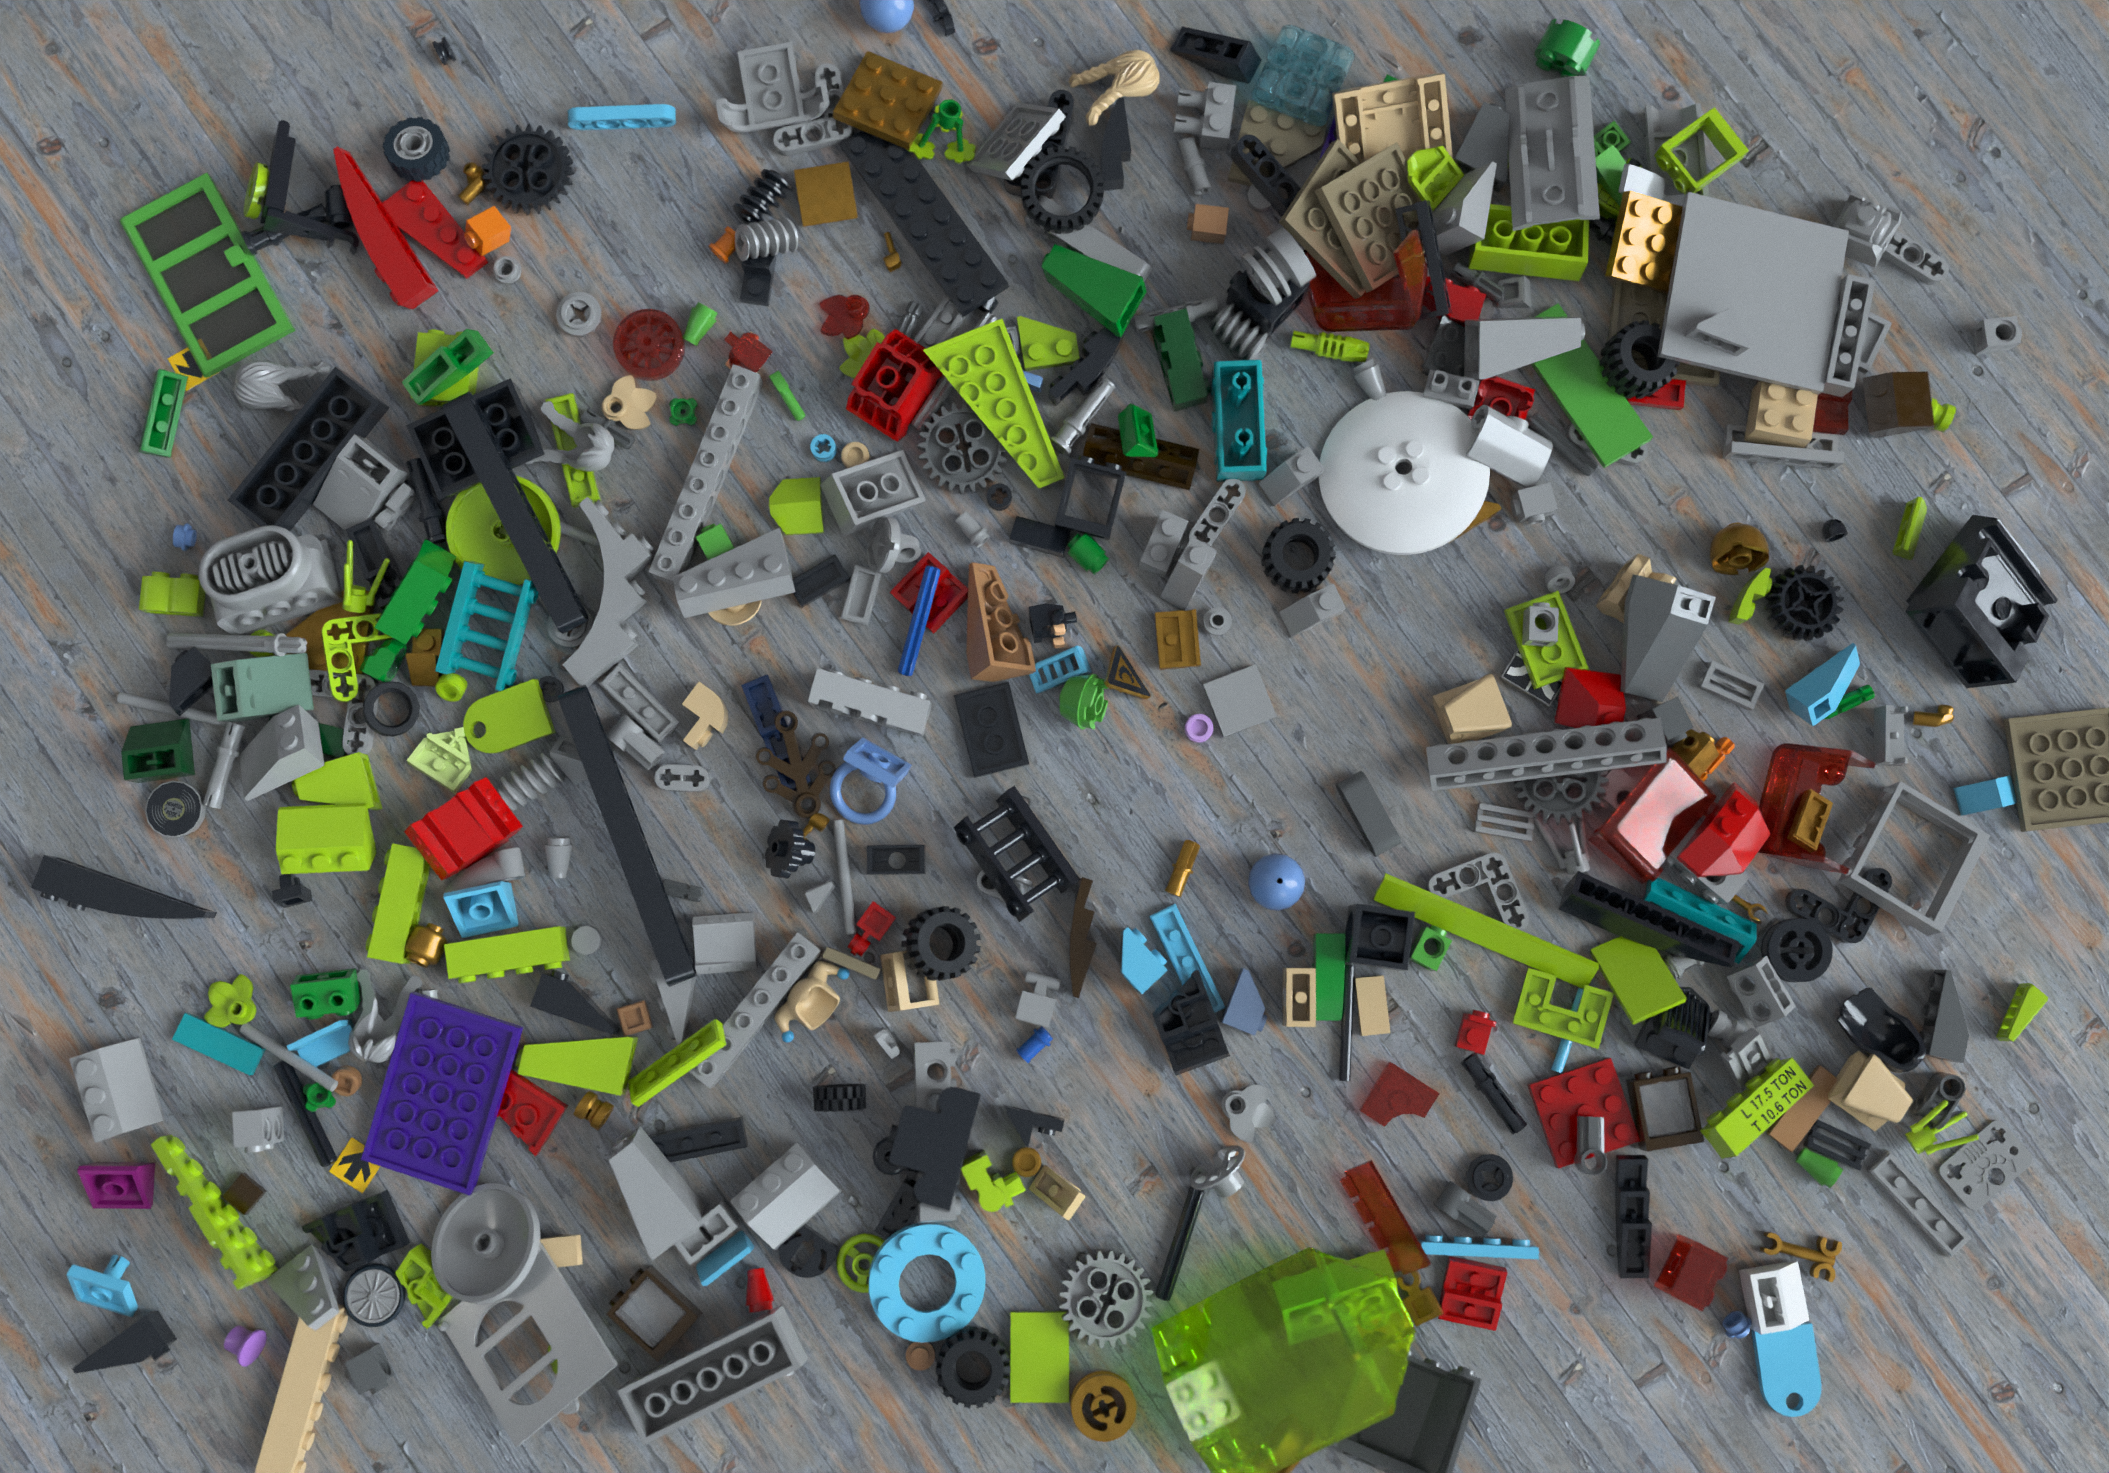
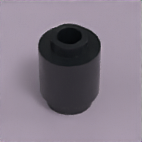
M341 185L330 186V189L325 191L327 220L330 221V226L340 229L353 227V220Z

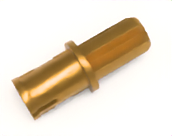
M1191 840L1184 841L1176 864H1172L1174 869L1164 891L1182 897L1188 877L1194 872L1192 867L1200 849L1198 843Z

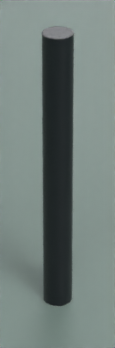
M1345 965L1339 1081H1351L1355 965Z

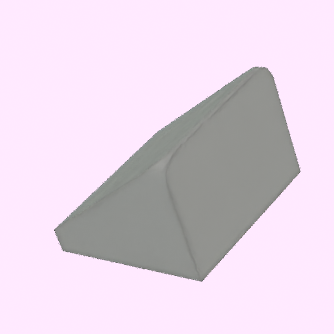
M1518 276L1497 280V285L1504 289V294L1498 301L1499 308L1531 307V283L1528 278Z
M827 881L806 891L805 895L813 913L819 911L835 888L834 882Z

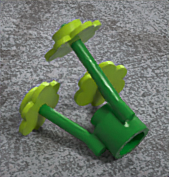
M953 99L942 101L940 105L935 107L932 121L925 133H918L908 151L913 152L918 159L923 157L928 160L934 157L933 150L935 145L928 141L935 127H941V131L944 133L949 132L950 129L956 131L957 140L947 144L945 157L949 160L954 159L956 163L973 160L975 158V145L968 143V140L964 139L962 135L963 120L961 118L963 113L961 106Z

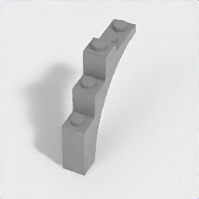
M589 497L585 498L579 505L590 520L600 543L604 564V588L600 608L590 632L580 647L562 664L580 686L586 685L587 688L639 646L634 639L637 637L636 632L628 623L624 625L622 623L648 602L643 596L646 593L644 588L635 579L632 582L630 580L654 560V555L651 553L654 547L644 536L639 538L632 533L625 539L624 537L627 535V532L617 521L612 523L606 515L610 512L600 500L594 502Z

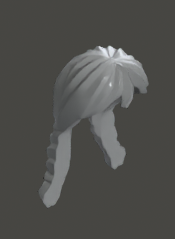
M271 361L248 362L240 366L236 372L233 390L237 399L247 408L254 410L284 409L289 413L297 415L305 404L284 395L278 385L286 380H310L321 375H327L330 373V365L326 362H320L317 366L311 368L308 366H282Z
M543 402L541 411L555 426H558L574 438L577 448L570 451L543 449L544 455L525 464L539 461L548 463L551 461L555 464H568L577 470L587 472L599 471L609 464L612 456L611 453L614 450V438L609 431L596 423L580 425L573 422L572 419L566 418L565 415L558 414L552 402Z
M360 969L357 973V980L362 987L363 1011L350 1032L348 1045L352 1054L361 1061L380 1063L391 1058L410 993L416 992L422 986V981L416 975L409 979L407 985L399 994L393 1015L384 1021L378 1013V999L376 991L372 986L373 983L370 981L371 973L367 969Z

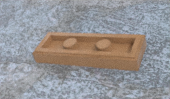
M1817 1065L1808 1077L1814 1086L1779 1117L1766 1132V1134L1789 1152L1795 1150L1831 1102L1828 1099V1094L1836 1083L1837 1078L1820 1065Z

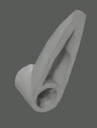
M510 848L501 850L476 862L446 888V893L499 881L510 882L526 877L521 849Z

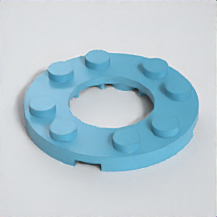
M941 1223L912 1224L892 1234L876 1252L869 1269V1298L880 1321L897 1336L914 1342L943 1340L963 1329L978 1311L985 1291L984 1265L974 1245L955 1228ZM926 1254L937 1255L948 1261L954 1270V1292L949 1300L938 1309L931 1311L915 1310L907 1305L900 1296L898 1284L901 1272L907 1263L917 1256Z

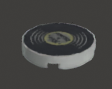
M170 781L161 784L152 791L147 799L145 809L147 822L155 832L165 837L182 838L195 832L205 819L206 806L202 805L204 800L200 795V791L186 782Z

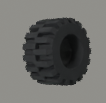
M1642 320L1640 323L1638 321L1632 322L1605 343V347L1600 353L1603 358L1599 360V365L1604 367L1601 374L1603 377L1608 378L1607 385L1609 387L1614 386L1617 394L1625 393L1626 398L1631 399L1635 396L1636 399H1642L1658 391L1676 375L1678 371L1676 368L1680 365V362L1657 357L1662 332L1659 328L1660 324L1654 322L1650 325L1648 320ZM1631 349L1638 351L1644 356L1647 361L1648 371L1640 368L1634 362Z
M1293 518L1291 522L1286 520L1279 527H1275L1268 536L1262 550L1263 558L1261 562L1262 566H1265L1264 573L1266 577H1271V583L1274 586L1276 584L1280 585V590L1286 592L1289 589L1294 594H1298L1299 591L1309 592L1312 588L1318 587L1332 570L1333 561L1336 558V552L1333 551L1335 544L1333 540H1329L1330 533L1327 529L1323 532L1320 529L1322 525L1318 522L1314 525L1310 523L1311 519L1305 518L1303 521H1299V518ZM1290 542L1304 543L1311 549L1314 555L1313 565L1306 570H1295L1289 567L1282 556L1283 547Z
M942 906L920 912L916 915V918L909 921L908 925L910 927L904 929L903 936H906V940L901 941V948L906 947L907 953L903 954L904 960L910 959L911 963L908 967L911 970H918L916 975L921 978L927 977V980L942 981L957 978L962 973H967L971 969L969 965L976 963L978 958L974 954L979 953L981 946L976 945V941L981 940L980 934L975 935L974 929L978 927L975 922H968L970 916L967 913L960 914L961 910L958 908L949 909V906ZM936 927L946 930L952 939V952L945 961L938 959L932 953L929 946L930 935Z
M969 1327L968 1330H964L963 1328L955 1335L948 1337L945 1344L943 1343L936 1364L937 1383L939 1387L943 1388V1394L947 1398L950 1396L953 1399L952 1402L954 1404L963 1403L964 1408H970L971 1405H976L977 1408H980L986 1402L991 1404L995 1401L997 1395L1000 1396L1003 1393L1004 1387L1009 1380L1010 1357L1006 1351V1345L1004 1342H1000L998 1335L995 1333L993 1335L990 1334L988 1329L982 1328V1330H978L976 1327ZM968 1351H977L984 1354L991 1364L988 1377L977 1383L963 1380L956 1371V1361L960 1355Z

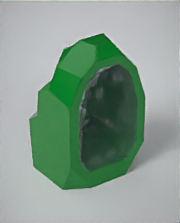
M386 639L381 646L372 649L371 653L365 656L359 670L382 682L391 681L402 664L407 646L396 639Z

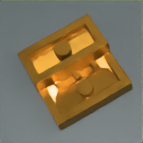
M849 161L794 170L803 227L858 218Z

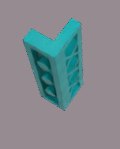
M1652 875L1648 880L1643 900L1651 901L1668 911L1670 910L1677 915L1739 941L1742 946L1736 953L1735 963L1739 964L1756 942V923L1712 904L1655 875Z

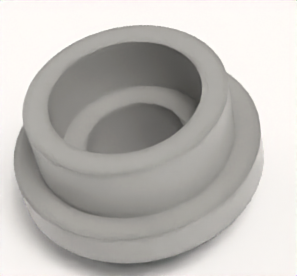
M512 256L500 257L494 263L493 274L503 284H512L521 276V265ZM511 267L512 272L508 275H505V268Z
M1214 607L1205 614L1203 624L1208 633L1220 636L1228 632L1232 624V618L1224 608ZM1216 616L1221 617L1223 624L1216 626L1213 623V618Z

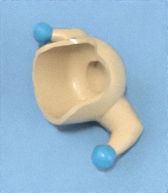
M818 961L811 968L807 978L798 981L791 988L788 1000L778 1009L774 1017L782 1032V1040L789 1043L794 1039V1034L789 1031L788 1023L791 1020H797L809 1030H815L831 1016L840 1002V997L826 983L827 975H837L840 979H847L850 975L847 968H839L831 963Z

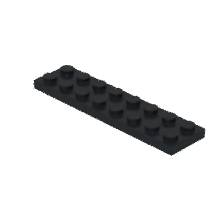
M862 130L840 143L843 153L962 318L1009 288L1007 280L913 152H909L903 147Z

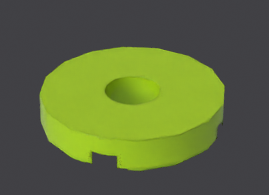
M255 163L246 190L244 216L254 220L259 217L262 210V205L257 203H261L262 198H264L267 192L269 171L266 164Z

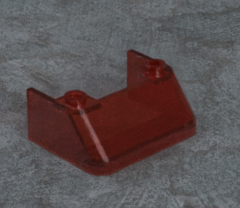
M1412 230L1393 252L1400 277H1393L1374 290L1367 293L1365 291L1362 297L1354 299L1306 250L1303 251L1316 273V277L1309 281L1311 284L1307 293L1316 323L1322 330L1327 332L1411 329L1420 319L1428 269L1418 230Z
M1784 743L1776 747L1772 753L1759 804V809L1771 835L1758 853L1807 868L1848 874L1849 868L1825 857L1826 849L1821 842H1819L1817 850L1810 853L1787 839L1804 791L1812 789L1820 794L1822 785L1835 786L1841 783L1846 776L1848 766L1874 769L1876 763L1853 750Z

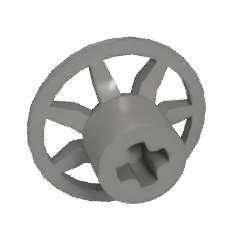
M1238 1145L1227 1146L1219 1150L1225 1153L1224 1160L1221 1159L1218 1151L1214 1153L1213 1166L1208 1164L1198 1165L1190 1177V1185L1196 1190L1214 1187L1222 1198L1236 1193L1244 1183L1237 1169L1245 1158V1151Z

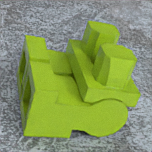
M982 1150L963 1160L961 1171L971 1191L977 1188L978 1201L985 1211H998L1003 1204L1008 1208L1014 1204L1011 1198L1026 1190L1016 1171L1002 1178L999 1172L991 1176V1180L986 1168L992 1166L985 1150Z

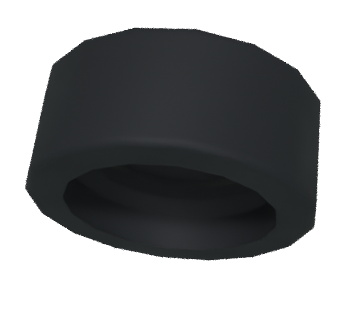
M388 681L376 685L369 691L363 702L365 722L374 732L382 736L394 737L406 733L414 726L419 717L420 704L417 695L410 687L400 682ZM388 692L400 694L405 698L409 706L406 719L401 724L395 726H388L379 722L373 711L377 698Z

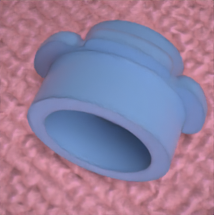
M188 523L176 525L173 533L174 547L182 548V551H187L190 546L194 547L197 539L196 530H192L191 525Z
M1741 1311L1731 1312L1722 1322L1723 1327L1727 1330L1725 1334L1730 1338L1736 1337L1737 1339L1748 1335L1752 1324L1751 1319L1747 1318Z

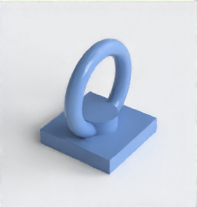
M861 738L847 750L843 758L846 762L841 764L834 772L830 782V798L835 809L842 817L856 824L867 825L881 821L891 812L896 800V785L908 774L912 765L867 739ZM860 769L859 771L864 777L874 782H882L884 785V801L877 810L871 813H859L852 810L842 798V781L848 773Z

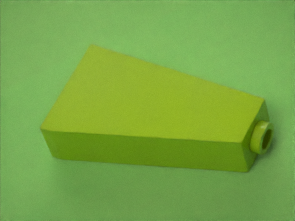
M626 1036L524 1045L523 1050H519L516 1058V1066L519 1067L518 1074L621 1096L626 1094L639 1037Z

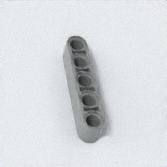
M1040 195L1037 199L1039 204L1052 214L1063 216L1072 214L1043 195ZM1028 215L1024 218L1025 222L1032 229L1061 247L1143 277L1144 282L1152 272V268L1144 260L1090 225L1085 224L1083 229L1079 231L1074 229L1073 233L1066 234V231H1062L1061 234H1056L1055 230L1050 229V232L1044 230L1042 225L1038 227Z

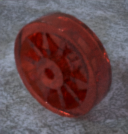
M641 309L627 315L619 323L613 337V350L616 359L628 374L640 380L656 381L671 375L679 367L685 354V339H683V333L678 324L671 316L656 309ZM647 325V331L642 332L640 327ZM653 325L659 326L655 332H653ZM636 330L639 332L637 337L632 335ZM665 331L669 334L668 336L661 337ZM629 341L636 343L635 345L628 346ZM669 343L673 344L672 349L662 346ZM637 352V354L631 359L629 354ZM660 353L670 356L665 363L658 356ZM644 357L645 368L638 365ZM651 358H656L661 366L651 368Z

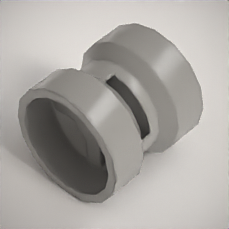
M1717 1009L1711 1017L1708 1037L1720 1039L1722 1045L1731 1049L1730 1046L1734 1043L1735 1039L1740 1034H1743L1745 1024L1738 1020L1731 1021L1725 1012Z

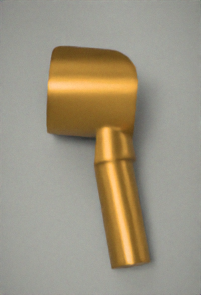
M885 232L884 237L889 255L883 257V261L889 272H893L900 268L902 263L898 252L894 248L891 233Z
M822 813L813 815L803 829L804 838L813 828L822 832L830 819Z
M1737 895L1731 899L1744 908L1752 921L1757 924L1762 923L1758 918L1754 917V913L1757 910H1762L1768 914L1765 907L1759 903L1752 905Z

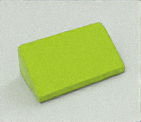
M1918 496L1906 503L1892 552L1895 556L1908 560L1914 558L1927 512V506L1923 497Z

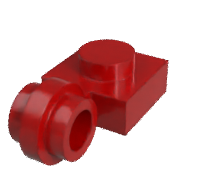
M873 901L856 924L865 932L862 936L857 933L847 946L851 949L850 953L854 956L858 954L862 957L871 945V942L867 940L868 937L871 935L880 942L896 920V917Z

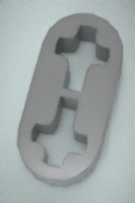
M668 764L658 768L655 773V782L657 786L666 791L703 792L709 787L711 777L709 772L700 766ZM667 770H671L672 775L680 776V781L672 780L670 785L667 786L666 782L661 780L662 775H667ZM699 771V774L704 777V782H699L698 787H695V783L691 781H685L686 776L693 777Z

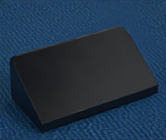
M1016 516L1009 543L1063 558L1071 530Z

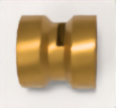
M589 1090L577 1105L573 1115L580 1120L586 1119L590 1122V1126L598 1131L611 1115L614 1105L608 1101L602 1102L598 1099L597 1094Z

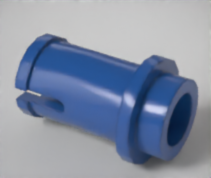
M1042 1026L1039 1029L1035 1028L1033 1030L1034 1034L1016 1049L1018 1054L1027 1063L1046 1045L1048 1047L1051 1045L1050 1041L1053 1040V1037Z

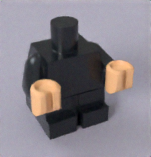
M1046 603L1029 606L1028 619L1034 643H1040L1043 638L1052 637L1053 647L1055 649L1063 648L1065 642L1064 638L1060 637V635L1065 634L1067 624L1077 622L1075 611L1065 613L1063 605Z

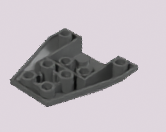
M1633 574L1625 600L1621 692L1663 702L1706 629L1716 597L1679 585Z

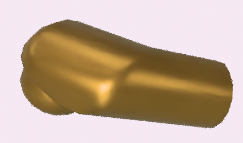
M474 162L465 164L463 172L467 175V186L458 194V197L467 206L485 187L482 177L484 172Z
M1940 705L1938 713L1914 711L1913 725L1939 727L1949 724L1955 717L1953 716L1954 708L1950 705Z

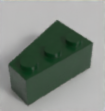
M1187 308L1155 316L1151 335L1173 411L1205 404L1211 389L1208 378L1203 377L1201 369L1203 361L1200 351L1196 349L1195 333L1190 324Z

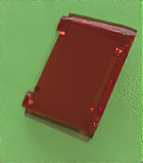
M1670 747L1667 748L1666 763L1651 764V767L1644 773L1645 775L1615 811L1587 839L1641 884L1645 883L1648 879L1654 882L1664 870L1661 867L1663 862L1702 815L1707 817L1718 805L1714 802L1717 797L1714 792Z

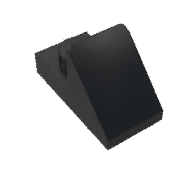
M769 253L767 257L763 258L758 255L756 259L748 257L747 260L742 262L744 276L740 295L741 303L769 306L777 255L772 256Z
M1008 1106L1006 1112L1027 1148L1029 1147L1033 1126L1039 1127L1038 1132L1055 1136L1056 1131L1062 1132L1065 1121L1063 1118L1013 1106Z

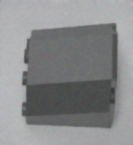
M1374 1331L1373 1334L1367 1333L1361 1343L1325 1443L1342 1450L1344 1455L1385 1473H1453L1482 1379L1475 1377L1473 1370L1458 1366L1457 1370L1445 1371L1441 1369V1364L1434 1360L1425 1358L1424 1361L1416 1359L1413 1357L1414 1353L1405 1348L1397 1347L1395 1350L1394 1344L1389 1342L1390 1337L1377 1331Z

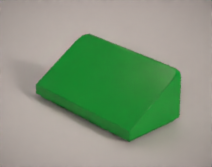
M1130 403L1118 415L1123 454L1130 457H1156L1158 450L1152 414Z

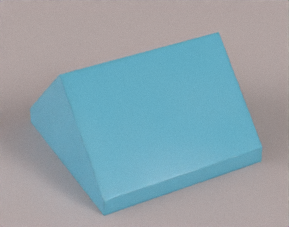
M499 881L444 893V900L461 938L518 926V917L510 882Z

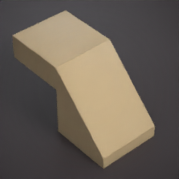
M580 1234L540 1238V1242L557 1268L583 1264Z

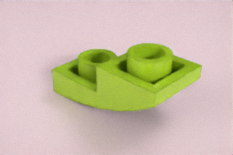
M1770 568L1758 571L1744 585L1731 610L1729 623L1740 625L1752 617L1755 610V602H1752V600L1756 601L1764 597L1771 589L1772 578H1769Z

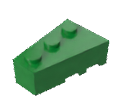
M425 539L416 558L409 565L405 576L396 587L374 628L405 645L411 636L417 638L425 624L421 622L425 614L429 616L432 614L438 604V601L435 600L438 592L444 594L452 581V578L448 577L456 556Z

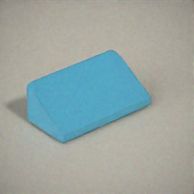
M741 1230L696 1265L699 1279L703 1286L709 1285L754 1249V1244L744 1231Z

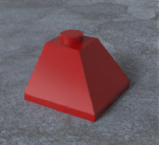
M1565 667L1554 720L1555 723L1573 728L1587 725H1607L1612 722L1623 723L1626 704L1624 692H1621L1620 674Z

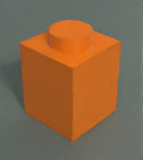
M492 206L466 220L464 237L468 245L472 249L475 248L483 256L510 241L511 226L497 208Z

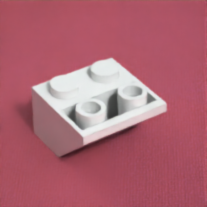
M1798 1261L1739 1270L1747 1316L1752 1321L1750 1329L1760 1334L1791 1330L1809 1320Z

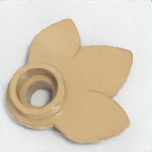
M625 376L614 383L612 394L603 400L602 412L608 420L621 421L628 429H644L651 424L645 413L653 407L657 395L651 390L636 388L633 376ZM614 405H621L619 412H612Z

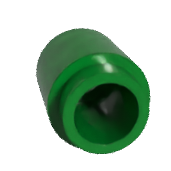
M1087 533L1083 536L1077 534L1067 545L1070 548L1068 555L1086 572L1090 571L1093 575L1098 573L1109 561V558L1105 555L1106 551Z

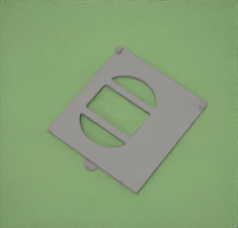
M541 1242L531 1270L514 1291L500 1300L487 1304H471L461 1301L439 1320L441 1323L438 1325L439 1330L446 1331L515 1447L520 1446L561 1411L566 1415L576 1413L579 1409L577 1398L618 1365ZM503 1301H514L524 1305L522 1311L478 1346V1331L481 1321L493 1306ZM532 1316L550 1344L551 1350L503 1389L485 1360L484 1355ZM555 1359L558 1360V1372L555 1383L543 1399L533 1404H521L511 1400V1396Z

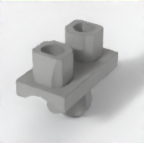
M1430 370L1423 397L1472 410L1480 381L1465 376L1448 374L1439 370Z

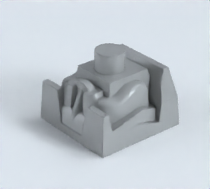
M1851 192L1847 203L1833 226L1849 231L1845 256L1875 268L1901 223L1902 211L1890 206L1885 209L1884 206L1872 203L1869 200H1865L1864 196Z

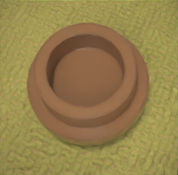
M912 1342L908 1346L906 1361L911 1368L922 1371L928 1369L933 1364L935 1350L929 1342Z

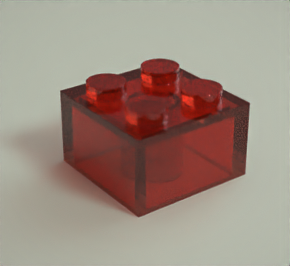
M1679 1234L1654 1287L1703 1312L1704 1308L1708 1307L1714 1298L1713 1289L1717 1281L1721 1280L1727 1271L1726 1262L1728 1258L1693 1239Z

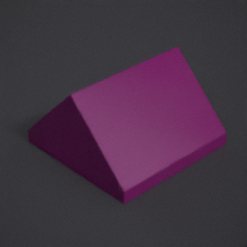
M95 1162L78 1167V1174L92 1208H152L155 1163Z

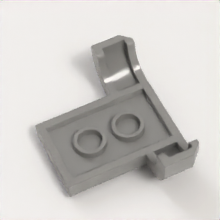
M792 42L737 51L746 104H732L726 98L715 100L719 122L734 132H752L811 121L820 117L830 104L825 80L815 82V87L812 90L801 94Z

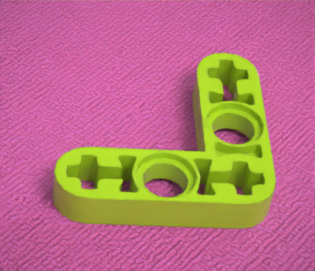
M381 613L332 619L324 624L321 630L330 692L335 700L348 702L358 693L351 644L394 639L385 633L379 636L378 629L374 628L377 623L375 619H379ZM359 622H369L373 627V633L368 637L360 636L356 630ZM346 623H352L351 633L354 639H348L349 633L341 634L338 638L339 640H334L333 636L327 635V631L331 630L332 625H336L338 630L348 628ZM334 654H345L348 658V665L343 669L335 668L331 663V658ZM350 671L351 677L345 676V682L347 686H352L353 690L348 692V697H343L341 692L336 691V688L341 685L340 677L334 679L333 673L343 674Z

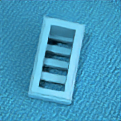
M1074 646L1035 663L1036 672L1029 674L1035 692L1038 694L1065 684L1072 676L1088 675L1092 673L1083 648ZM1075 656L1079 669H1075L1071 657ZM1063 660L1068 669V674L1064 673L1060 662ZM1052 664L1058 676L1056 679H1054L1049 667ZM1042 668L1048 681L1044 684L1038 671Z

